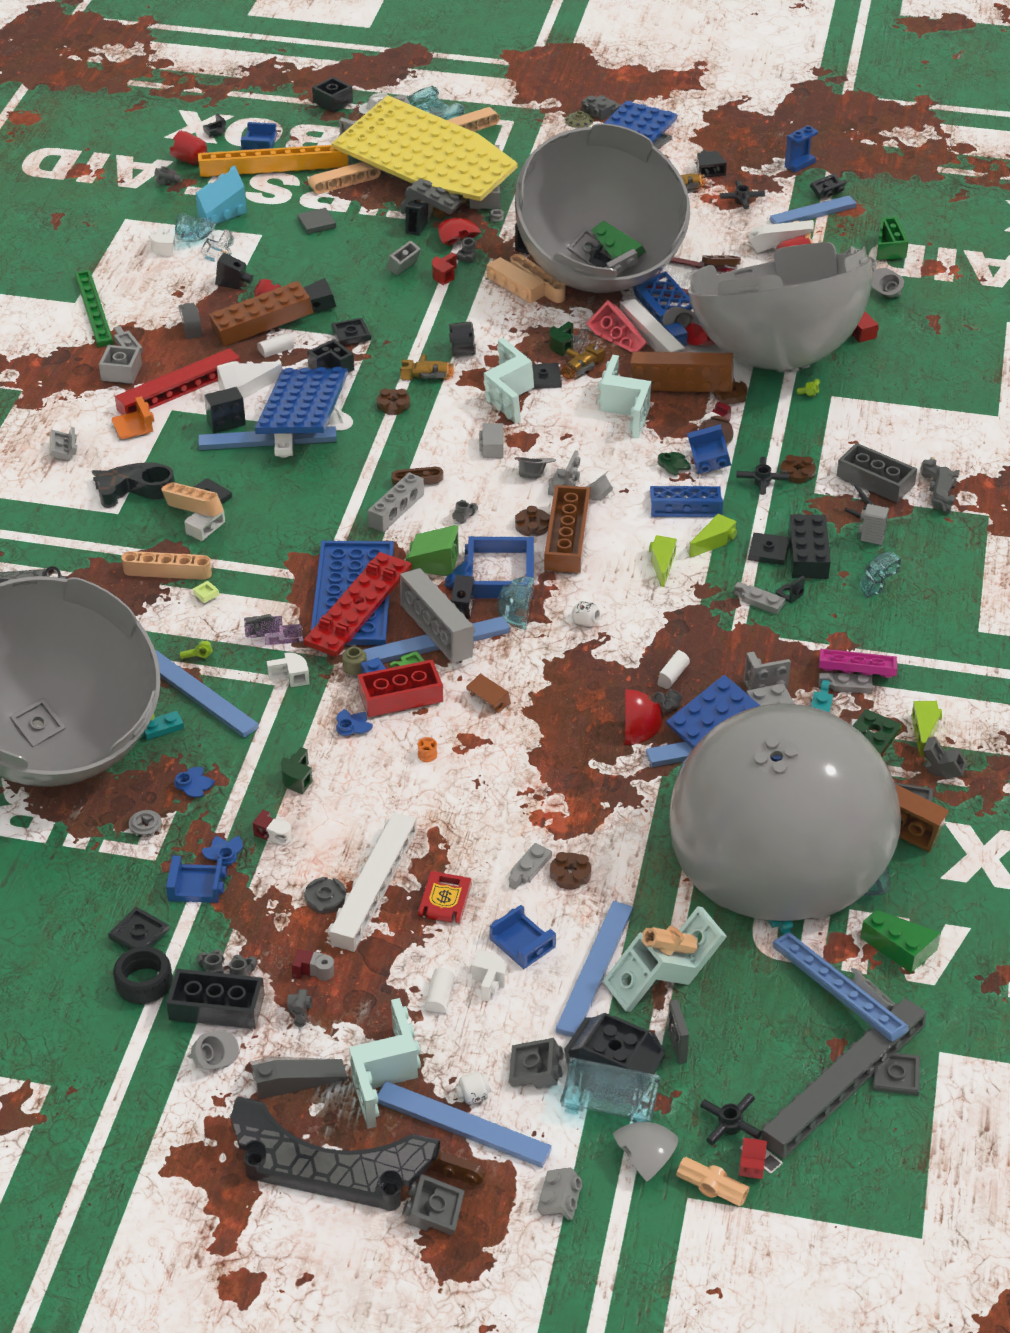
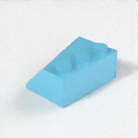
M232 166L226 174L222 173L218 176L219 179L215 182L208 183L195 193L198 219L207 227L247 213L245 187L235 166Z

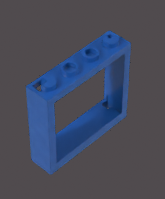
M468 537V544H465V555L468 556H464V561H473L474 553H526V581H475L476 598L533 599L534 537ZM473 563L467 569L471 577H473Z

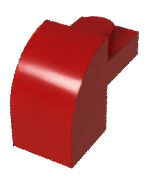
M452 252L443 258L436 256L432 260V277L436 282L444 286L455 279L454 269L457 268V255Z
M743 1138L739 1176L763 1178L767 1141Z

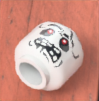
M579 601L572 608L571 614L576 624L590 627L600 620L601 611L595 603Z
M478 1071L461 1076L459 1078V1085L455 1086L459 1100L464 1099L468 1105L487 1099L488 1093L491 1092L486 1075H482Z

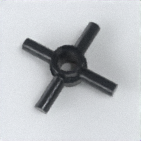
M740 180L735 182V192L719 194L720 199H735V203L742 205L744 210L749 209V198L765 197V191L749 192L750 188L742 185Z
M766 457L760 458V464L756 466L755 472L737 471L736 478L755 479L754 483L759 487V494L761 495L766 494V487L770 485L771 480L789 481L790 476L787 473H771V467L767 465Z
M748 1093L738 1105L730 1103L720 1108L705 1099L701 1102L700 1107L717 1116L720 1124L706 1139L710 1145L713 1146L724 1133L734 1135L740 1132V1130L756 1139L760 1138L762 1131L743 1121L742 1113L755 1100L751 1093Z

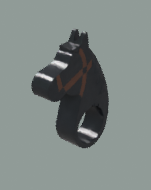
M133 463L109 470L91 471L95 476L93 481H95L96 489H99L101 505L104 507L116 506L118 499L125 496L128 492L148 499H163L165 497L161 488L169 483H175L173 470L169 466L160 463Z

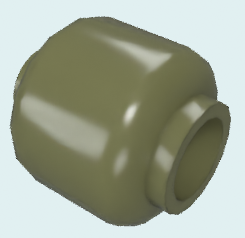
M351 647L342 655L343 670L349 675L361 674V663L367 661L366 652L358 647Z

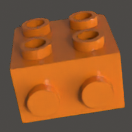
M142 396L135 398L137 412L112 418L113 426L120 439H128L153 432L152 422H154V415L150 412L147 402H144Z

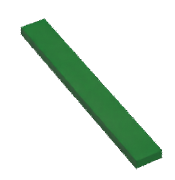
M91 271L75 272V278L97 347L114 345Z

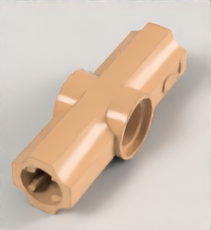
M669 926L666 930L654 927L646 928L642 933V942L645 946L657 948L669 956L674 952L694 954L698 949V940L694 935L681 933L673 926Z
M685 1157L680 1162L677 1170V1177L698 1186L699 1190L710 1198L719 1196L741 1206L749 1192L748 1186L727 1177L726 1172L715 1165L706 1167Z

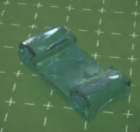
M424 87L407 96L412 106L442 119L449 120L464 115L465 109L462 104L455 103L449 106L438 98L439 90L437 87Z
M570 1057L560 1104L565 1108L564 1111L570 1114H578V1111L588 1109L626 1117L632 1123H652L661 1081L660 1076Z

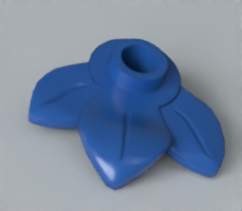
M467 560L458 565L445 578L446 582L444 585L453 590L456 575L469 576L470 574L467 572V569L473 561Z
M343 709L336 717L338 721L336 731L343 736L353 733L363 734L373 728V724L366 722V712L351 715L346 709Z
M193 767L188 769L187 772L177 774L174 779V786L176 789L184 791L190 797L199 798L204 796L203 791L209 790L215 784V781L203 776V767Z
M215 836L211 847L203 848L202 853L205 858L217 862L218 858H223V865L228 866L236 861L237 854L242 850V840L237 836L227 842Z

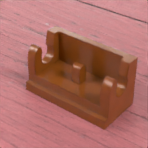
M481 673L466 686L471 696L477 695L489 703L497 713L511 704L509 692Z

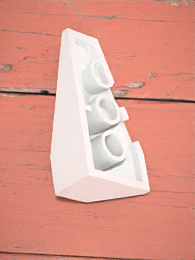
M799 221L755 227L750 231L749 241L758 254L777 246L784 240L812 232L814 221Z
M229 362L217 366L219 391L237 387L243 399L277 381L282 371L281 362Z

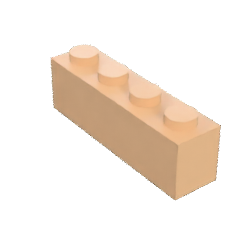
M499 257L487 264L488 279L527 302L533 303L544 296L545 283L505 259Z

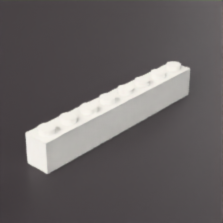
M393 812L390 819L386 820L384 831L377 837L376 846L371 848L367 862L363 863L359 877L355 878L351 892L346 894L343 907L338 909L334 924L331 923L329 926L328 936H330L332 946L355 952L417 833L416 818Z

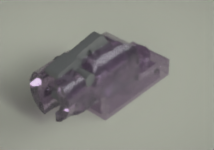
M270 614L244 617L245 637H265V645L303 642L302 624L283 625L282 616H271Z

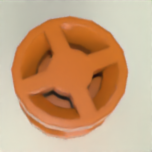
M431 737L421 738L417 743L418 758L423 762L434 761L437 758L436 740Z

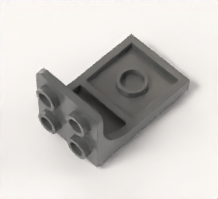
M420 178L417 182H413L411 187L406 189V198L401 203L400 208H402L401 214L404 215L406 213V205L416 200H422L451 215L461 206L463 199L459 198L456 194H450L442 187L436 188L432 186V182Z

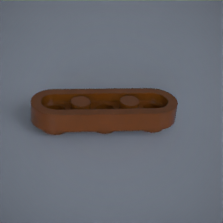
M702 255L701 262L704 263V266L716 265L718 267H725L727 265L729 267H737L741 263V257L733 255Z
M436 466L396 470L391 474V481L394 485L408 473L423 478L424 484L439 483L444 478L443 469Z
M439 1151L437 1160H433L431 1166L427 1169L428 1171L432 1170L441 1173L448 1178L462 1180L469 1185L481 1184L486 1175L484 1168L479 1164Z

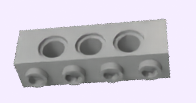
M412 473L404 476L368 509L369 527L384 533L424 495V479Z

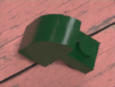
M568 321L559 328L551 327L549 331V347L553 352L564 356L568 348L573 350V323Z
M300 747L290 759L283 757L281 761L283 784L288 789L303 794L313 782L312 767L307 766L309 764L308 749Z

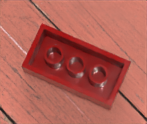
M433 659L358 674V690L368 717L443 702V684Z

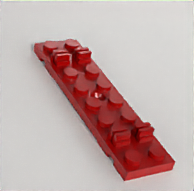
M379 552L372 561L370 560L367 567L331 609L319 619L318 624L305 637L304 646L337 657L344 649V645L353 639L365 622L400 583V574L412 569V563Z

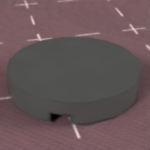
M327 877L314 879L307 885L304 892V900L307 907L318 913L337 911L344 905L346 897L344 884L338 879L333 878L332 880Z

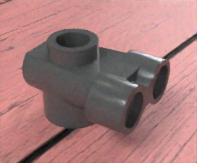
M161 166V168H156L154 171L155 181L165 185L167 180L176 183L180 181V175L176 173V170Z
M468 237L463 239V247L456 255L458 261L465 260L468 263H472L475 258L477 242L473 238Z
M460 500L456 502L452 518L457 522L463 523L466 521V518L477 512L478 505Z
M669 689L667 695L661 692H656L653 695V700L661 703L662 707L669 712H673L674 709L677 710L681 707L683 695L673 689Z
M216 949L209 954L202 952L197 955L198 964L204 968L205 972L224 973L222 965L224 956L221 950Z
M234 955L229 963V974L248 976L250 972L255 970L258 961L255 957L243 958L241 955Z
M300 989L297 991V994H289L287 998L288 1011L295 1015L294 1024L297 1027L305 1026L307 1009H312V996H308L307 990Z

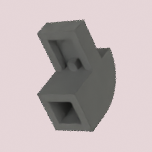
M194 303L178 305L186 339L202 337L201 321L197 306Z
M935 736L928 738L924 747V755L928 758L925 768L931 774L943 778L963 776L967 762L959 748L944 751Z

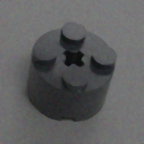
M472 321L449 324L452 356L476 354Z

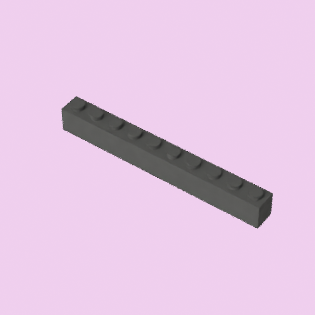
M906 998L899 1004L896 1003L890 1012L908 1025V1032L891 1042L876 1029H868L858 1042L852 1043L844 1055H839L831 1067L825 1068L818 1079L811 1081L805 1091L800 1095L797 1094L786 1108H782L771 1122L768 1121L761 1130L762 1140L767 1141L766 1147L782 1159L790 1154L874 1075L875 1062L878 1059L880 1069L891 1058L886 1052L897 1053L925 1027L927 1011Z

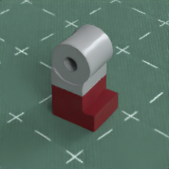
M297 949L292 963V978L301 979L302 975L317 977L322 981L330 980L334 976V960L329 955Z

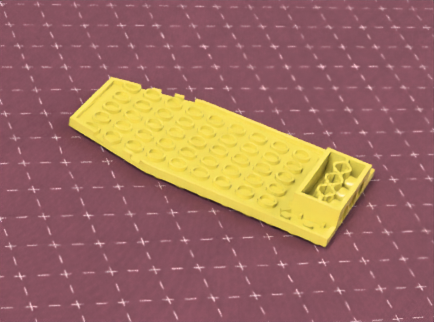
M388 95L331 143L332 148L412 184L421 178L432 182V186L436 188L442 187L450 194H460L464 198L482 201L518 168L516 161L480 134Z

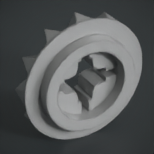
M151 810L139 811L132 815L129 820L130 831L134 832L136 836L140 834L143 837L146 834L153 836L154 832L159 831L162 825L160 815ZM142 821L149 824V826L142 825Z

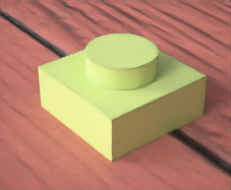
M206 581L193 588V594L203 603H206L219 596V590L209 581Z

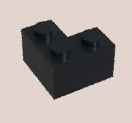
M335 339L307 351L308 368L342 367L347 368L348 373L354 371V354Z

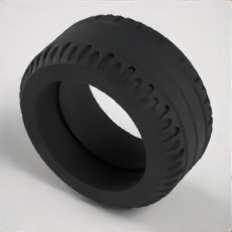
M143 946L130 949L118 958L113 969L116 990L124 1000L130 1003L149 1004L157 1001L166 995L172 985L173 976L170 961L166 954L156 948ZM149 968L159 972L153 979L145 982H133L127 979L131 973L139 969Z

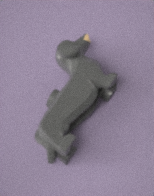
M931 457L929 460L925 459L921 463L920 474L925 478L932 477L934 481H931L929 491H932L931 503L933 507L950 514L955 495H948L951 492V487L955 488L960 470L953 472L948 467H940L936 465L937 460L934 457Z

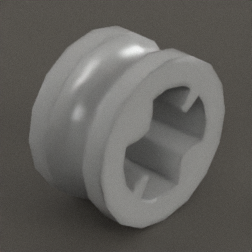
M493 209L490 211L491 221L500 222L504 219L503 210Z

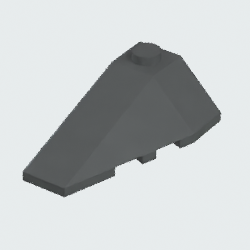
M271 1056L249 1061L259 1100L347 1080L342 1059Z

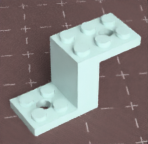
M502 337L497 340L499 365L484 373L485 398L498 411H501L507 419L517 424L521 421L519 395L534 388L532 361Z
M612 355L611 360L607 361L606 371H603L602 380L599 381L598 390H601V394L598 397L600 411L633 417L630 423V430H632L633 438H639L650 409L651 381L618 376L619 355Z
M697 906L679 930L681 933L694 935L697 940L698 934L702 933V940L699 943L697 942L698 949L694 954L674 952L671 956L666 955L657 948L645 946L642 942L643 934L640 932L603 979L604 984L625 1011L631 1012L656 979L689 985L727 936L703 907ZM629 975H631L630 985L627 984Z
M400 998L391 1000L394 1037L349 1047L351 1076L367 1129L376 1127V1117H379L378 1095L374 1088L382 1087L386 1081L395 1084L418 1078V1068H421L418 1055L420 1054L419 1043L413 1040L415 1036L412 1023L408 1024L407 1022L409 1019L406 1006L402 1007Z

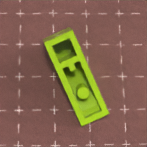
M717 514L690 542L689 556L695 557L726 545L731 539L736 537L737 521Z
M656 535L654 541L650 542L649 552H651V561L660 586L664 587L676 554L677 538Z
M913 701L911 717L919 757L924 756V747L927 739L934 736L938 728V722L942 720V709L938 708L937 701Z

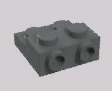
M590 95L581 100V111L589 113L602 121L610 117L621 106L602 95L597 97Z
M554 1037L512 1045L509 1083L512 1087L532 1083L536 1089L558 1085V1078H562V1068L559 1060L564 1058V1052Z
M422 1174L416 1182L414 1181L409 1186L407 1194L411 1196V1199L406 1202L402 1215L406 1216L405 1223L424 1231L431 1227L453 1235L457 1226L464 1190Z

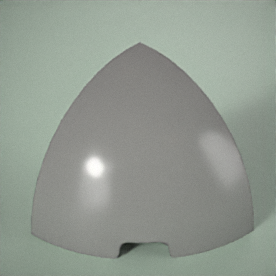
M651 1122L631 1123L613 1133L616 1142L629 1157V1161L647 1182L665 1165L678 1144V1136L671 1130Z

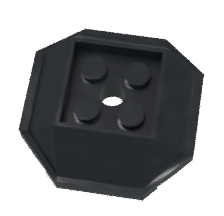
M602 1013L595 1017L584 1018L565 1047L564 1056L574 1086L615 1103L622 1100L623 1097L637 1094L647 1088L665 1059V1051L655 1033L616 1016Z

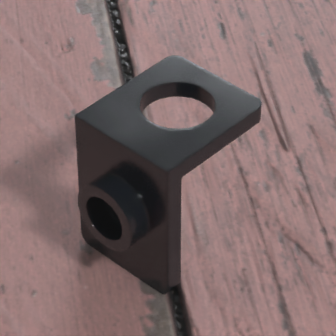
M801 576L792 582L791 585L789 583L776 590V594L786 598V601L789 603L794 602L803 596L805 577ZM790 590V595L784 594L783 591Z

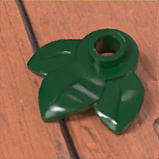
M665 452L660 453L657 457L659 466L675 476L678 475L679 470L691 469L689 462L685 459V455L681 453Z

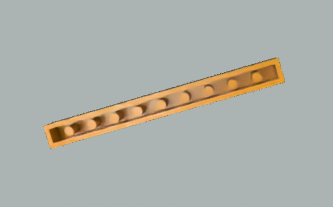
M332 145L198 153L200 177L226 174L232 166L236 167L239 175L348 166V155L332 148Z

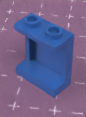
M248 122L247 134L245 137H241V151L272 149L277 138L276 124Z
M805 126L787 135L784 167L796 173L816 162V157L810 154L811 137L817 135L818 130L811 126Z
M721 424L687 433L697 474L731 466Z
M172 856L166 885L168 901L219 903L220 894H224V882L222 881L227 877V866L223 865V858H218L217 865L182 864L181 856Z
M522 905L511 909L506 915L495 920L490 925V940L523 969L556 948V933L552 929L544 932L525 915V907Z

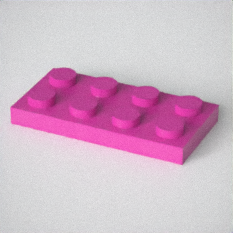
M820 648L819 668H822L824 671L842 670L844 673L861 672V674L867 676L880 674L882 677L890 678L897 676V657Z

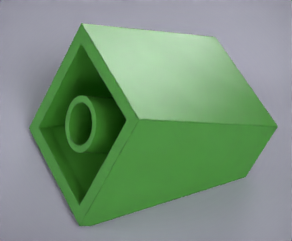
M458 525L416 534L414 541L410 543V553L406 555V561L412 563L410 571L420 568L426 574L443 576L451 574L459 555Z

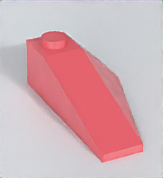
M609 300L586 323L596 335L632 353L640 352L647 344V341L616 304Z

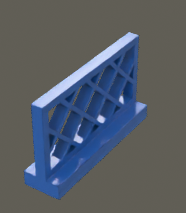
M666 271L638 286L632 287L634 295L663 327V316L670 308L682 307L688 310L693 309L689 296ZM663 278H666V279H667L666 282H662V281H659V280H661V279H663ZM663 286V289H656V287ZM667 287H674L673 290H666ZM653 294H660L659 297L653 296ZM664 294H670V298L663 296ZM681 295V298H674V296ZM660 302H667V305H660ZM671 302H672V303H678V305H677V306H671ZM682 303H688V304H689V305H687V306H681Z
M650 486L651 517H715L717 514L722 515L723 498L721 497L720 486Z

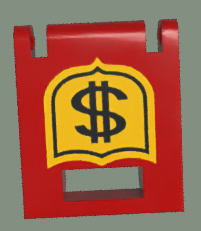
M431 871L419 907L418 916L423 917L425 910L428 909V919L452 923L454 913L457 914L455 922L460 924L472 886V878ZM440 882L449 883V884H455V885H459V886H453V885L442 884V883H440Z

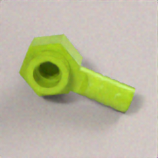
M814 379L813 382L806 383V387L797 388L798 395L816 396V393H819L818 386L820 380Z
M201 641L195 649L180 652L181 659L198 656L206 659L213 651L211 643L209 641Z

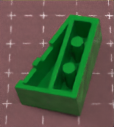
M897 216L883 217L881 219L876 260L907 258L909 242Z
M604 220L591 229L597 241L603 245L604 250L612 260L632 249L637 252L638 258L646 253L642 244Z
M875 910L863 921L860 938L912 973L938 950L941 932Z

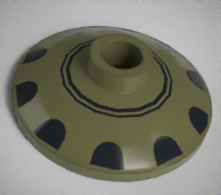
M576 111L568 114L565 117V122L574 128H584L592 125L594 118L589 113Z

